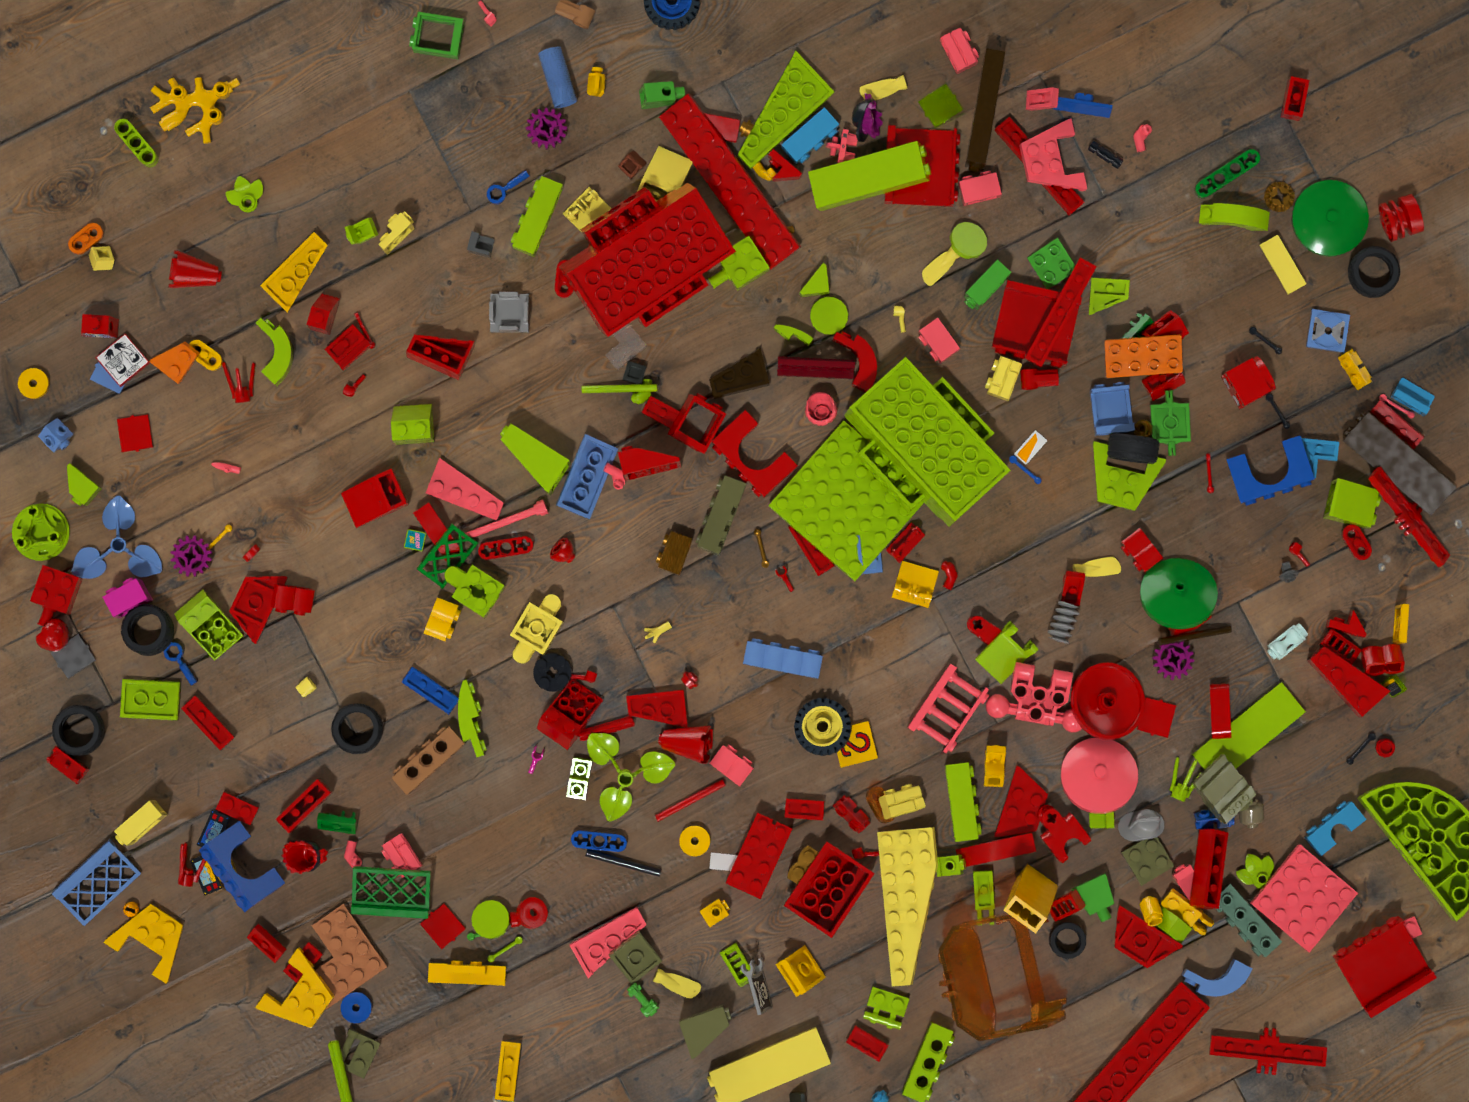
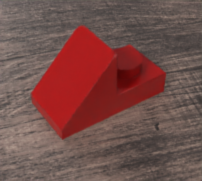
M773 149L768 154L769 163L776 169L778 167L781 168L773 177V182L799 180L802 177V173Z
M1066 571L1063 577L1061 601L1080 606L1085 573Z
M1354 610L1350 611L1347 624L1344 623V619L1334 617L1333 620H1327L1326 628H1332L1333 630L1359 638H1366V632Z

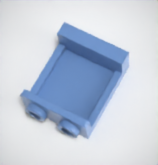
M1124 382L1113 383V387H1106L1105 384L1094 385V389L1090 390L1095 436L1135 431L1132 421L1129 385H1125Z

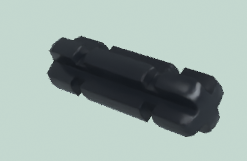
M1092 141L1088 147L1090 152L1096 153L1098 157L1107 163H1112V166L1117 169L1123 163L1122 158L1114 156V153L1103 146L1100 147V144Z

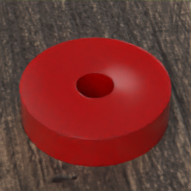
M529 897L519 903L516 915L522 926L528 929H535L546 922L548 910L542 900L536 897ZM530 910L534 912V916L530 914Z

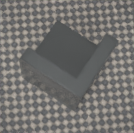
M471 231L467 251L490 258L495 240Z

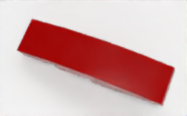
M1032 833L955 849L956 855H962V859H965L966 867L1036 852Z

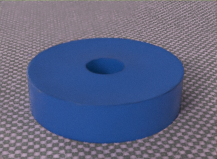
M353 992L342 1000L341 1013L348 1022L361 1023L372 1012L371 1000L364 993ZM354 1004H358L360 1006L359 1011H354Z

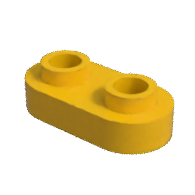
M193 340L189 343L194 349L196 347L201 348L196 361L210 371H216L222 366L223 360L221 355L204 342ZM212 358L216 359V363L214 365L210 364V360Z

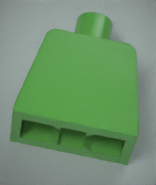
M672 81L644 83L639 90L641 109L671 106L676 99L685 96L684 87H674Z
M1105 873L1071 889V891L1075 889L1078 891L1086 905L1084 909L1088 915L1097 913L1101 922L1112 918L1107 907L1113 905L1114 900Z

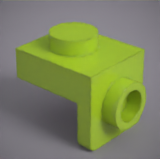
M367 218L354 225L345 227L346 237L352 245L362 244L378 236L372 218Z

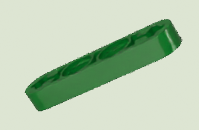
M1254 149L1247 150L1198 182L1195 186L1196 196L1205 199L1255 167L1260 161L1259 153ZM1247 154H1250V156L1255 155V163L1249 161L1245 164L1247 167L1245 169L1242 162L1248 158ZM1232 164H1238L1240 166V172L1238 174H1234L1230 171V166ZM1215 175H1223L1225 178L1224 183L1217 184L1214 181ZM1210 182L1216 188L1213 190V187L1211 186L1207 189V194H1205L1204 192H1199L1201 188L1200 185L1205 187Z

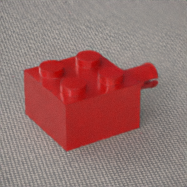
M42 565L30 599L31 602L42 605L43 608L37 623L38 625L45 626L52 619L56 611L71 614L83 578Z

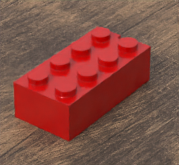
M757 812L725 883L761 899L792 828L777 821L774 825L772 824L773 819Z

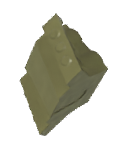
M1224 754L1215 759L1192 782L1205 805L1224 824H1227L1238 812L1247 810L1253 803L1252 799L1256 796L1252 786L1248 785L1245 778L1239 774Z

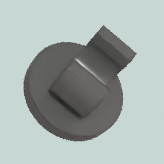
M1289 562L1282 563L1280 580L1286 583L1294 581L1298 576V571L1292 570Z

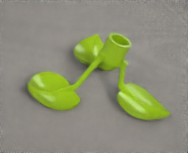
M591 733L588 736L587 749L590 758L599 765L607 764L610 759L618 772L619 789L608 787L600 795V806L609 822L620 818L629 810L632 804V796L630 792L622 790V788L630 786L633 783V777H636V775L643 771L645 780L650 783H660L668 777L675 767V762L668 755L651 751L641 757L640 763L642 768H639L634 773L628 769L621 770L613 758L619 752L618 740L613 735L607 733Z

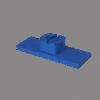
M1076 93L1074 99L1058 97V106L1053 109L1110 118L1113 105L1093 102V95Z

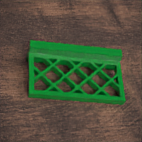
M353 866L351 914L428 919L430 913L431 871ZM357 872L366 873L369 879L362 883L357 878ZM378 874H385L389 879L381 884L375 877ZM398 875H404L408 879L402 886L394 879ZM418 876L426 877V883L421 887L414 881ZM371 880L379 887L373 893L365 886ZM390 882L398 888L392 894L385 888ZM410 882L417 889L412 895L404 889ZM363 889L369 896L366 899H356L357 892ZM382 890L388 897L385 900H378L375 894ZM400 891L407 897L403 902L397 901L394 897ZM420 892L425 897V903H418L413 897Z

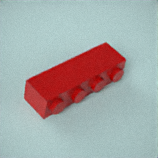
M1216 829L1199 830L1189 906L1201 909H1219L1228 832Z

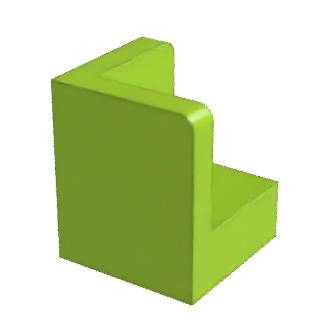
M1089 812V827L1091 829L1114 828V812L1106 814Z

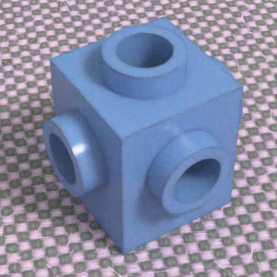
M56 418L43 428L38 437L54 453L59 449L64 450L70 444L69 440L73 433Z

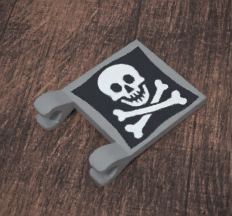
M762 957L759 958L760 965H756L754 959L750 961V970L746 969L745 964L741 965V971L748 977L758 1015L773 1008L763 974L765 962Z

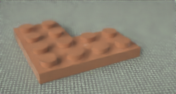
M342 904L312 925L333 956L331 960L315 970L335 996L326 1010L388 967L345 904Z

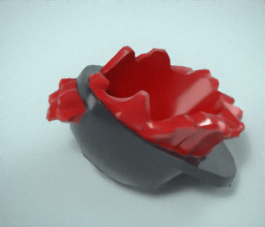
M291 840L282 849L283 854L281 856L284 858L282 862L286 863L285 866L291 873L302 874L314 871L327 860L326 856L328 855V851L324 848L321 849L318 844L312 841Z

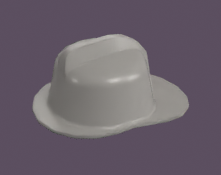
M1150 809L1130 812L1120 819L1118 830L1120 835L1128 841L1153 839L1162 834L1164 820L1158 812Z

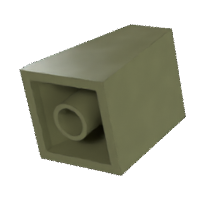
M720 1005L679 1020L691 1059L696 1058L729 1026V1020H732L728 1007L724 1008V1005Z

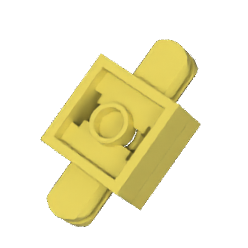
M547 595L539 607L529 602L511 632L510 636L519 641L513 650V658L518 663H527L535 650L545 655L564 622L555 617L561 607V601L556 595Z

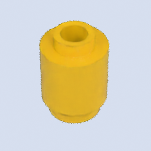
M1152 896L1143 898L1139 906L1145 922L1149 926H1156L1162 923L1163 913L1158 899Z

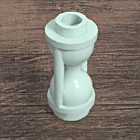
M1299 623L1292 625L1267 645L1269 648L1267 652L1273 660L1276 658L1281 660L1305 641L1308 633Z

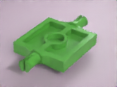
M1170 390L1165 391L1166 402L1150 405L1151 437L1157 439L1159 443L1168 445V456H1176L1175 444L1191 442L1189 403L1179 404L1173 402V391Z

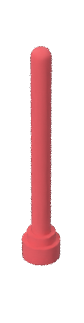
M542 499L537 501L532 508L476 528L465 534L474 538L535 514L537 516L549 514L548 509Z

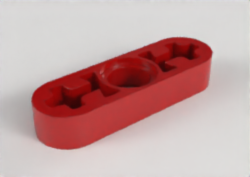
M527 536L486 542L479 546L478 554L484 560L523 555L533 550L534 543ZM522 540H526L527 543H530V546L527 547V550H524L522 547L517 548L518 552L514 553L515 546L513 544V541H517L516 545L522 544ZM503 543H509L512 547L508 554L501 552L500 547ZM494 544H498L497 551L499 555L495 556L496 552H490L488 557L482 554L485 546H488L489 549H495Z

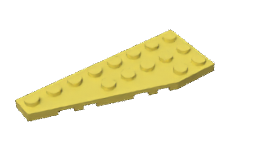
M935 827L877 832L892 986L913 984L918 952L922 943V933L925 929L930 906V896L934 887L935 873L938 869Z

